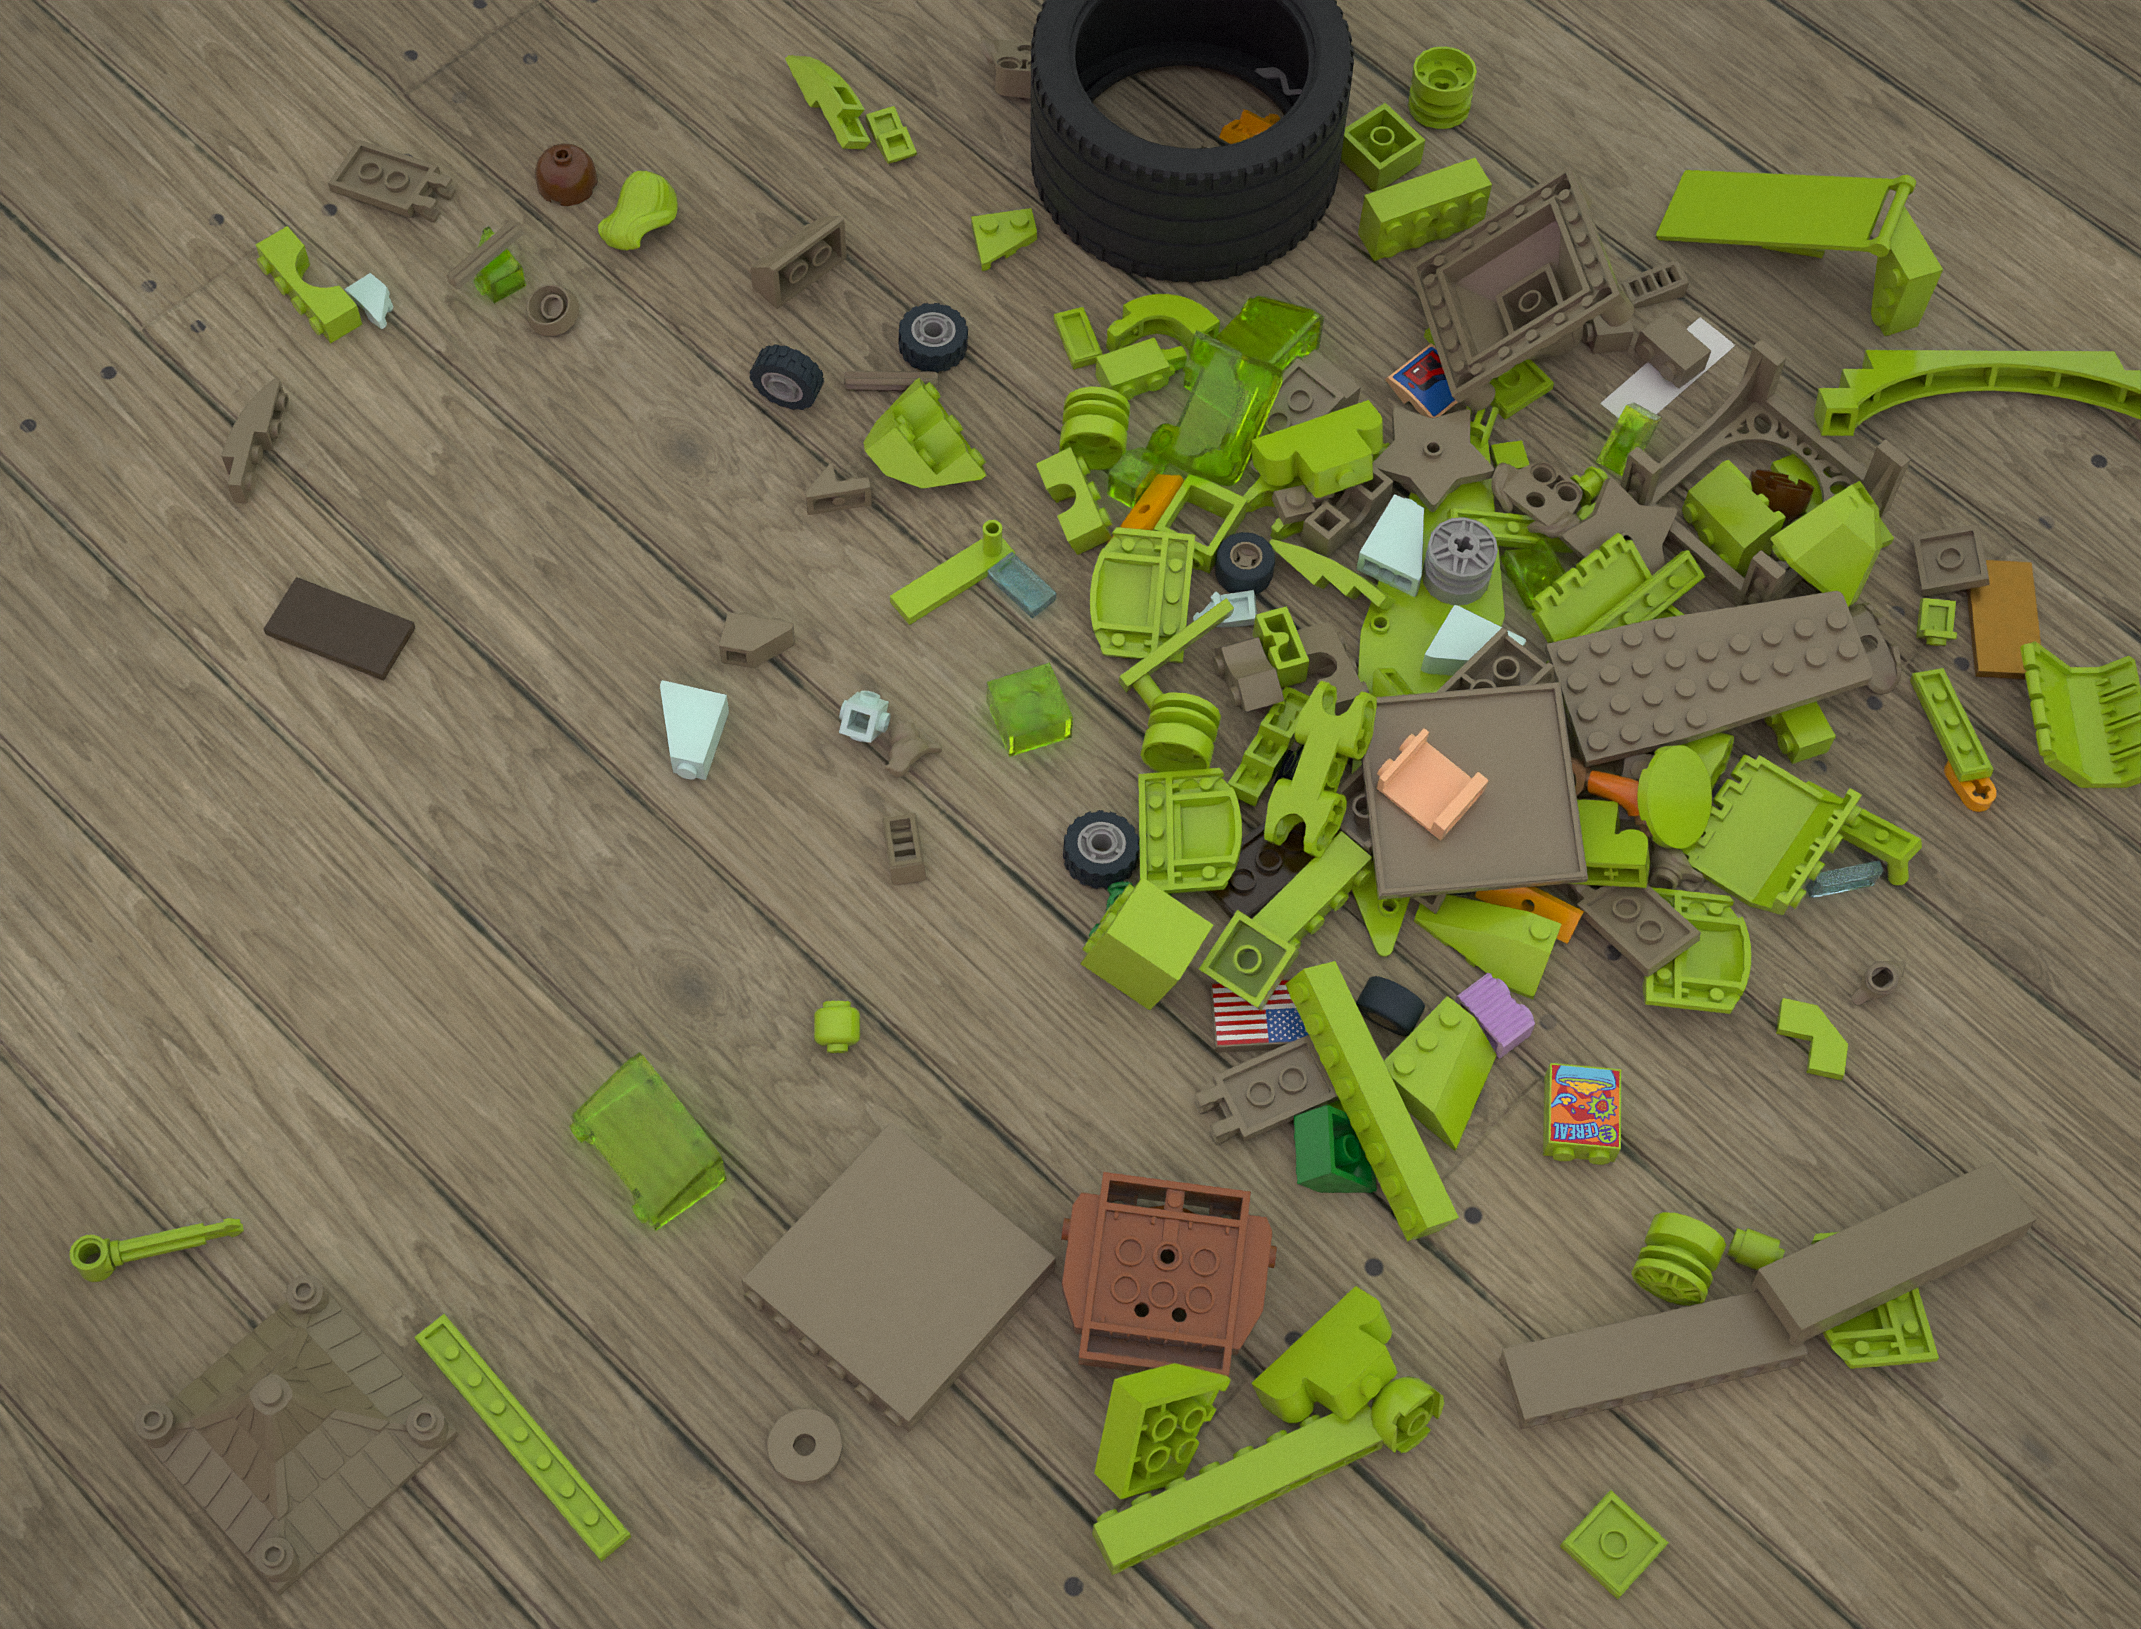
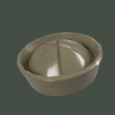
M547 284L537 288L527 301V320L529 326L536 333L543 336H557L565 333L574 325L579 316L580 306L577 297L570 290L555 284Z

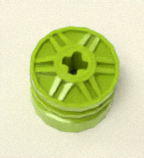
M1444 46L1425 50L1416 58L1408 98L1409 112L1416 121L1427 127L1447 129L1460 125L1468 118L1477 74L1475 62L1470 56L1459 49Z
M1090 386L1070 392L1064 400L1059 452L1071 447L1077 457L1084 456L1090 470H1105L1120 465L1126 456L1130 416L1128 400L1117 391L1105 387Z
M1170 692L1159 695L1153 700L1147 724L1149 728L1146 730L1140 753L1143 762L1157 772L1209 768L1214 750L1213 742L1216 740L1221 720L1218 708L1199 696L1187 693Z
M1670 1212L1656 1214L1644 1240L1646 1247L1641 1248L1637 1257L1638 1260L1631 1272L1634 1281L1650 1294L1670 1303L1682 1306L1704 1303L1708 1294V1288L1713 1281L1711 1272L1716 1271L1726 1247L1724 1238L1712 1227L1690 1216Z

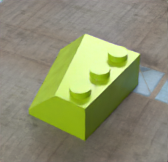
M1905 206L1891 237V248L1888 255L1885 257L1877 256L1871 316L1874 324L1879 326L1884 336L1918 327L1943 271V268Z
M1730 460L1723 461L1688 491L1682 507L1684 518L1688 523H1692L1698 533L1699 540L1743 578L1746 577L1752 558L1759 551L1762 550L1770 557L1772 545H1774L1770 538L1780 532L1786 518L1780 511L1773 513L1767 507L1769 500L1763 494L1756 495L1752 491L1750 480Z
M1447 996L1384 1060V1063L1407 1111L1456 1151L1497 1054L1476 1019Z
M1176 1363L1115 1378L1094 1474L1119 1499L1165 1487L1170 1482L1183 1477L1200 1444L1196 1436L1203 1422L1211 1421L1216 1411L1212 1404L1219 1390L1226 1391L1231 1379L1226 1375Z

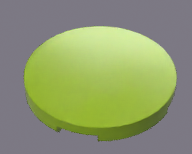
M1682 745L1664 746L1654 752L1655 756L1652 758L1647 769H1643L1641 772L1637 793L1638 810L1641 821H1646L1653 835L1652 839L1656 844L1668 849H1682L1694 844L1701 837L1707 826L1712 805L1711 783L1707 769L1695 751Z

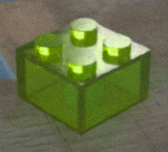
M1050 662L987 682L986 702L1009 757L1072 738L1073 716Z

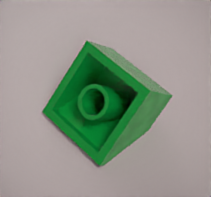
M1325 1105L1294 1116L1297 1184L1319 1193H1372L1377 1191L1376 1175L1370 1162L1367 1160L1363 1147L1351 1126L1346 1112Z

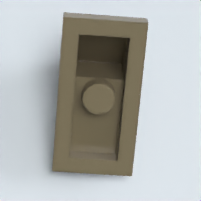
M833 462L829 463L805 492L808 515L872 505L869 477H852L836 482Z

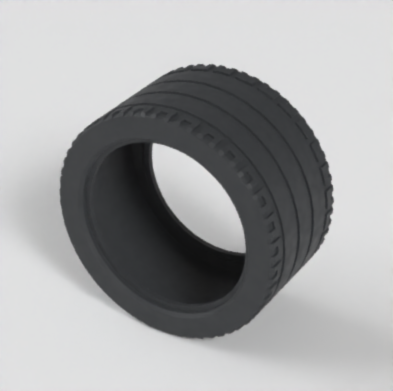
M1044 0L1042 11L1038 13L1036 24H1034L1033 38L1031 40L1030 157L1032 176H1034L1035 187L1038 188V196L1044 202L1045 210L1052 214L1054 223L1060 225V230L1064 234L1069 235L1072 242L1080 245L1085 252L1096 256V259L1105 261L1114 268L1117 267L1125 270L1127 273H1134L1141 277L1154 278L1160 281L1196 283L1200 281L1210 282L1211 280L1229 279V277L1241 276L1249 271H1256L1259 267L1267 266L1273 260L1282 258L1286 255L1287 251L1295 249L1297 243L1305 240L1309 232L1317 227V221L1324 217L1326 209L1330 206L1331 197L1335 193L1338 181L1353 77L1354 48L1351 45L1352 36L1348 31L1349 25L1343 19V11L1341 7L1337 6V1ZM1166 66H1198L1226 72L1252 84L1266 94L1279 107L1284 116L1267 130L1241 142L1213 148H1178L1150 142L1123 130L1103 115L1092 102L1115 83L1136 73ZM1276 67L1286 75L1289 90L1301 89L1302 93L1299 95H1285L1280 78L1266 79L1255 72L1256 68Z

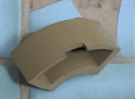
M1259 637L1214 649L1216 656L1212 658L1216 674L1218 676L1223 675L1233 707L1239 706L1243 711L1248 712L1284 701L1276 668L1272 667L1267 660Z

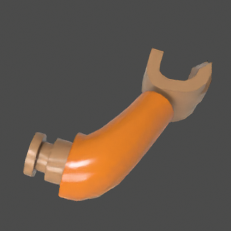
M1571 757L1572 769L1577 782L1575 785L1576 796L1588 789L1590 794L1617 802L1618 805L1627 811L1628 816H1634L1635 825L1640 826L1641 832L1647 837L1653 836L1646 821H1641L1637 801L1639 781L1596 770L1591 771L1590 767L1584 766L1581 759Z

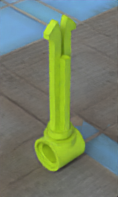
M227 1218L223 1219L224 1222L204 1226V1223H199L123 1241H111L109 1238L102 1239L97 1235H85L77 1239L71 1246L70 1260L85 1280L100 1282L107 1279L116 1270V1266L124 1265L125 1262L206 1245L207 1240L229 1235L230 1237H236L244 1229L240 1219ZM101 1253L96 1262L85 1264L90 1255Z

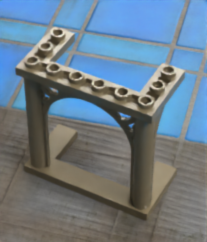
M1761 339L1752 348L1742 381L1716 413L1660 463H1657L1637 446L1628 454L1620 485L1639 505L1658 506L1657 503L1718 451L1741 443H1764L1785 449L1801 459L1815 475L1821 488L1823 502L1834 496L1830 491L1832 486L1842 485L1847 488L1860 481L1879 507V517H1882L1890 510L1911 459L1906 456L1901 448L1893 446L1885 439L1876 447L1867 470L1861 461L1855 460L1846 453L1838 442L1830 440L1827 436H1821L1818 427L1812 421L1806 420L1794 410L1789 402L1783 401L1775 395L1786 358L1776 347L1770 346ZM1755 419H1762L1770 426V431L1766 434L1759 433L1754 426ZM1743 423H1746L1745 427L1747 434H1741L1738 432L1739 430H1743ZM1776 432L1779 433V434H1780L1782 437H1784L1785 439L1780 438V437L1776 434ZM1823 471L1828 473L1832 478L1826 476ZM1675 519L1662 544L1675 556L1682 551L1689 550L1705 575L1703 579L1735 607L1780 600L1804 579L1786 561L1779 560L1776 563L1762 550L1752 558L1746 577L1743 578Z

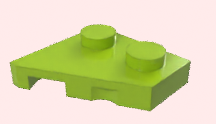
M1032 208L971 216V226L982 271L990 269L991 263L1002 256L1008 258L1015 254L1019 248L1026 247L1037 240V229Z

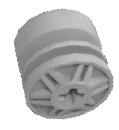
M1463 517L1451 518L1440 523L1434 529L1430 536L1422 569L1424 586L1433 597L1451 605H1467L1480 599L1487 591L1498 552L1496 538L1489 528L1479 521Z

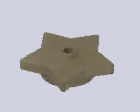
M1399 407L1393 408V442L1373 462V465L1391 480L1399 482L1405 489L1416 494L1429 511L1435 512L1448 494L1458 489L1462 484L1492 478L1494 467L1470 443L1469 409L1429 418Z
M1609 478L1605 479L1593 512L1586 519L1558 534V537L1583 560L1594 550H1600L1599 547L1613 535L1620 533L1625 541H1633L1648 570L1653 575L1666 565L1662 544L1678 510L1671 507L1639 505L1615 479Z

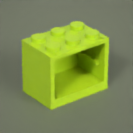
M1142 877L1135 886L1128 884L1112 906L1110 905L1099 922L1101 924L1091 934L1082 948L1087 954L1080 964L1148 1010H1151L1180 980L1213 927V924Z

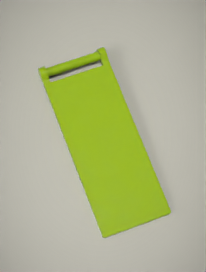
M1685 170L1656 236L1658 240L1861 251L1869 252L1878 257H1885L1890 251V240L1908 195L1912 194L1916 187V180L1910 175L1888 179ZM1889 190L1896 191L1878 237L1869 240Z

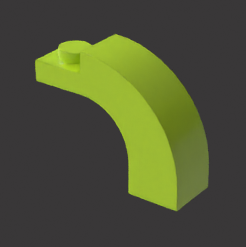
M1172 294L1146 295L1123 305L1122 320L1117 319L1107 329L1106 348L1112 352L1130 346L1144 336L1162 334L1177 339L1195 356L1218 340L1220 320L1207 308L1186 297Z

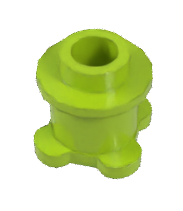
M1590 466L1586 468L1581 477L1578 475L1570 477L1571 480L1581 487V507L1587 504L1591 506V500L1600 494L1605 479H1609L1602 469Z

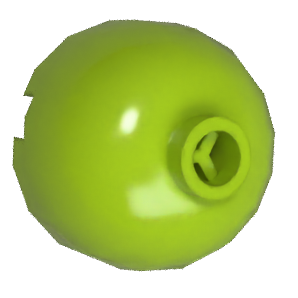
M1407 1376L1394 1379L1372 1398V1425L1383 1439L1382 1443L1391 1451L1396 1453L1397 1449L1401 1454L1406 1453L1416 1447L1430 1433L1431 1429L1426 1425L1432 1416L1437 1420L1439 1419L1444 1406L1443 1395L1419 1378Z

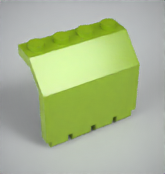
M1616 533L1599 547L1600 550H1594L1576 564V568H1571L1553 582V587L1548 586L1531 600L1535 608L1531 615L1548 644L1577 637L1652 576L1632 540L1625 541L1620 533ZM1670 605L1655 619L1684 614L1673 605Z
M2036 641L2022 645L2020 651L2024 670L2027 671L2025 672L2028 695L2032 700L2030 706L2034 728L2037 729L2035 734L2039 755L2043 757L2044 763L2080 788H2128L2141 783V687L2135 660L2130 656H2126L2100 667H2070Z
M1743 755L1730 774L1740 784L1731 779H1727L1712 800L1722 810L1720 811L1711 806L1710 817L1702 834L1704 837H1700L1691 846L1680 850L1684 853L1692 868L1703 874L1704 879L1749 907L1784 915L1789 906L1796 909L1807 892L1802 887L1808 878L1815 881L1822 871L1825 863L1820 860L1826 851L1833 854L1844 836L1839 834L1844 824L1852 826L1862 809L1857 805L1862 795L1849 788L1844 798L1823 794L1760 755L1756 760L1748 755Z

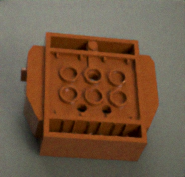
M1103 1172L1100 1195L1080 1194L1073 1203L1071 1219L1064 1218L1061 1240L1068 1241L1062 1292L1075 1334L1082 1335L1079 1365L1142 1372L1176 1363L1229 1377L1231 1355H1238L1263 1312L1268 1268L1275 1267L1277 1246H1271L1272 1229L1267 1217L1248 1215L1251 1191ZM1137 1199L1165 1202V1205L1150 1208L1137 1206ZM1115 1201H1121V1202H1123L1124 1204H1117V1203H1113V1202H1115ZM1183 1205L1209 1208V1216L1196 1214L1183 1208ZM1228 1215V1216H1230L1232 1219L1222 1218V1216ZM1165 1251H1169L1174 1255L1175 1259L1170 1264H1165L1160 1259V1255ZM1137 1305H1146L1149 1309L1148 1315L1138 1317L1134 1311ZM1177 1309L1183 1310L1186 1314V1319L1183 1322L1174 1321L1172 1318L1173 1311Z

